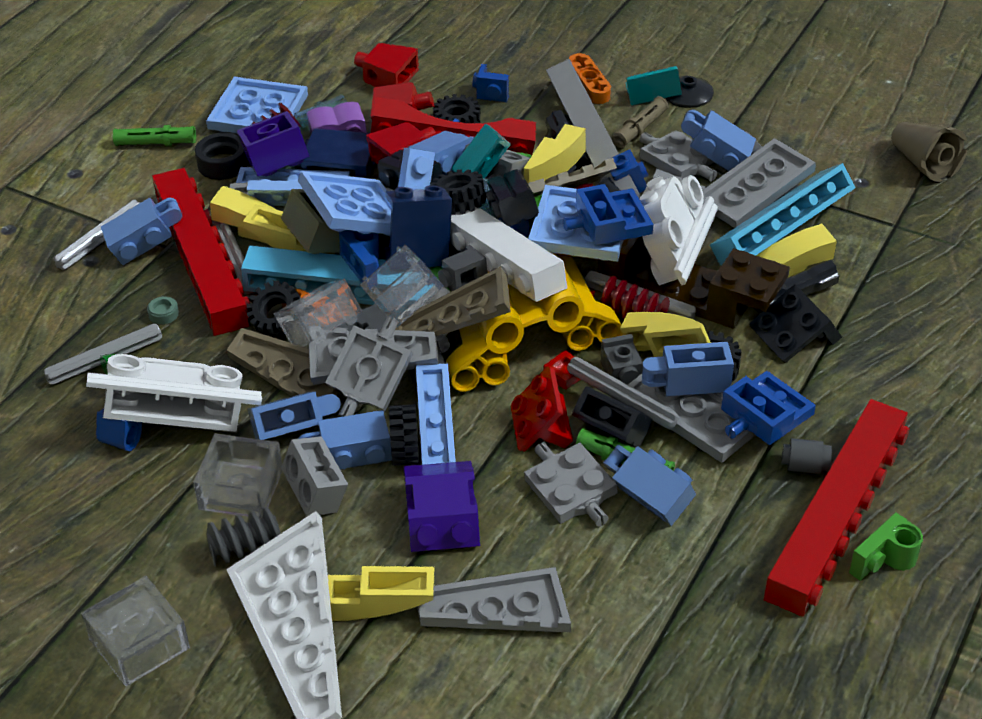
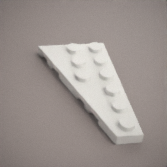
M315 511L226 570L296 719H341L342 712L322 517Z

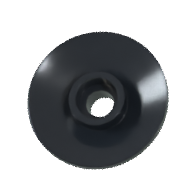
M679 76L682 94L665 98V100L675 106L695 108L709 103L713 98L714 90L710 83L701 78Z

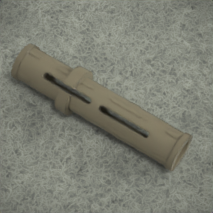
M658 96L634 118L627 119L623 127L612 136L614 145L618 148H624L632 139L639 138L644 129L668 109L667 101L663 97Z

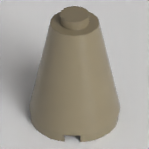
M904 121L899 123L892 132L891 140L893 145L927 178L933 181L940 182L946 176L952 177L958 172L965 161L967 149H964V141L967 142L965 134L956 128Z

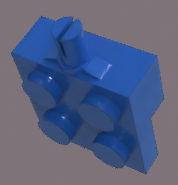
M605 184L576 189V210L579 216L563 218L565 231L583 228L589 233L594 245L653 234L654 227L633 188L609 192Z
M765 371L753 380L745 376L724 390L721 410L736 420L725 427V433L728 437L730 436L733 439L744 430H749L768 445H771L813 416L816 408L814 403L768 371Z

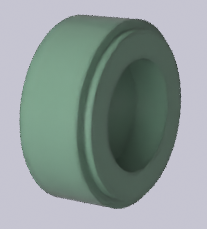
M171 297L155 298L147 306L149 319L155 324L171 323L179 315L177 302Z

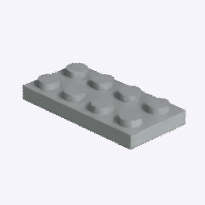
M774 138L702 190L704 201L706 197H713L714 203L718 206L715 216L736 228L815 172L816 162Z
M642 374L628 384L630 387L677 412L679 420L671 430L721 463L755 436L749 430H744L733 439L727 436L725 427L736 420L721 410L723 393L666 396L664 386L648 387L642 383Z

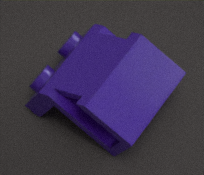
M461 461L404 466L411 552L480 546L478 506L473 489L475 477L472 462Z

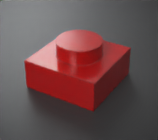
M566 350L543 365V370L547 366L554 368L557 384L565 390L581 380L570 374L567 370L568 364L575 356Z

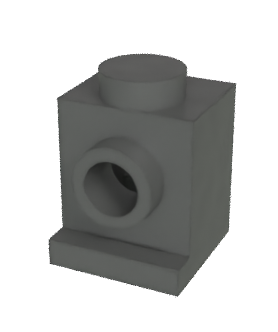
M471 245L465 246V251L442 260L443 269L438 271V278L443 287L454 291L488 273L486 257Z
M632 334L602 339L601 364L604 371L625 384H629L640 376L643 370V362L633 343Z

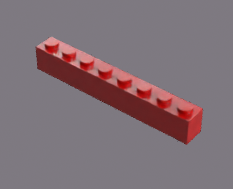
M185 168L152 175L158 203L166 198H174L182 212V219L169 228L213 335L217 336L249 327L247 316L249 311L246 307L247 304H250L247 296L242 297L244 292L239 278L234 279L235 270L231 260L226 261L228 257L224 243H219L220 238L217 228L212 226L209 210L205 209L201 193H198L194 177L189 178Z
M870 399L767 577L764 601L802 617L805 616L810 605L817 606L824 586H821L824 580L828 582L831 580L837 566V562L834 560L837 556H844L850 542L849 533L855 534L863 516L860 514L862 509L869 510L875 492H873L874 487L881 488L887 473L886 465L892 467L898 454L897 445L903 446L908 437L910 427L905 426L908 412Z

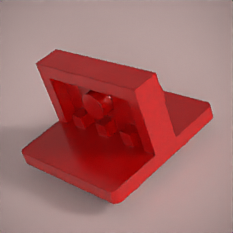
M547 366L539 375L534 377L531 384L520 395H517L511 403L517 447L522 452H525L538 438L562 448H566L573 441L564 395L559 393L554 368Z

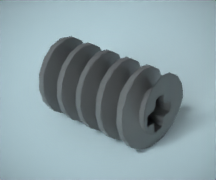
M264 507L261 511V519H259L254 511H249L247 523L239 514L235 515L234 526L229 523L227 518L221 519L220 530L217 529L213 522H209L207 524L206 538L213 564L216 567L217 556L220 555L227 564L230 563V555L234 551L241 560L244 557L245 548L248 547L252 553L258 549V544L265 545L280 535L281 532L275 515L271 513L268 507Z

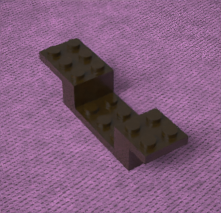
M643 236L623 240L618 262L598 259L599 273L610 277L616 276L619 280H626L627 283L636 284L641 288L692 305L696 308L695 316L734 329L748 306L766 312L788 278L790 271L789 266L733 248L718 271L694 264L685 285L681 286L678 279L658 285L651 270L652 258L644 244Z

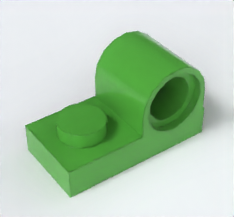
M895 512L854 550L849 574L861 581L869 572H877L883 563L896 570H910L916 565L923 542L921 530Z

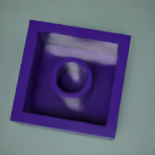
M288 111L236 130L246 158L257 177L273 175L279 168L287 165H299L305 158L310 157L300 128Z

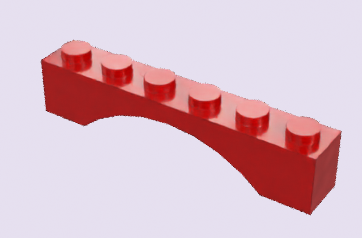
M382 97L375 98L370 133L409 122L420 131L433 127L436 134L449 131L456 134H464L467 137H475L482 127L488 124L511 143L508 150L516 153L533 154L536 141V122L515 118H507L489 123L453 122L425 114L401 100Z

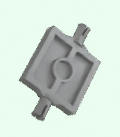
M675 130L662 138H655L645 132L640 136V142L646 144V146L640 149L639 158L660 170L680 178L690 175H701L711 182L717 176V171L707 167L713 164L714 161L690 147L692 139L684 133Z
M387 316L379 333L368 332L355 325L353 326L325 382L327 386L342 392L347 397L338 414L341 417L353 415L359 403L369 404L386 411L413 355L411 350L397 345L391 339L399 324L397 319Z
M542 442L541 446L538 444L534 451L543 462L524 472L525 481L560 524L575 516L588 514L596 526H602V523L604 525L609 517L602 511L599 505L604 500L618 493L617 484L581 443L557 454H554L545 442Z

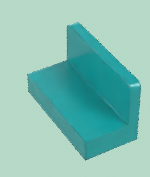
M677 66L626 78V90L631 106L653 101L658 96L667 98L682 94Z
M485 124L453 165L452 169L455 172L461 169L462 172H465L466 169L471 170V173L477 171L479 174H482L484 180L511 143L491 126Z

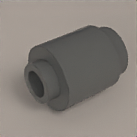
M791 438L789 444H783L781 463L787 464V470L792 472L820 474L821 471L829 472L832 447L831 445H824L823 441Z

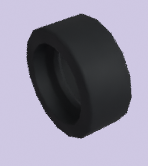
M232 133L211 134L201 139L195 147L198 171L210 179H231L238 176L240 167H247L249 164L239 136ZM218 154H232V156L227 158H210Z

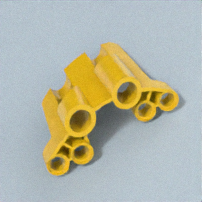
M552 253L564 261L567 289L535 302L508 284L511 312L459 329L463 344L446 360L452 386L458 391L466 392L476 387L479 378H483L489 385L504 383L510 376L507 353L515 349L523 338L524 328L546 320L553 331L563 334L568 346L575 351L587 349L592 344L594 337H597L602 343V339L622 336L623 334L620 330L622 324L611 307L595 301L572 256Z

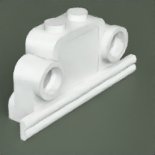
M693 175L687 176L681 181L675 176L665 180L660 176L647 183V187L640 197L644 209L654 224L653 234L643 236V241L652 258L651 270L658 285L678 279L682 286L688 280L716 215L718 206L714 203V199L711 196L706 197L704 201L702 188Z
M117 354L108 358V375L87 374L86 387L106 389L103 418L237 432L241 403L261 405L262 402L261 391L240 389L242 373L236 368L225 365L210 367L201 363L146 357L138 358L127 354Z

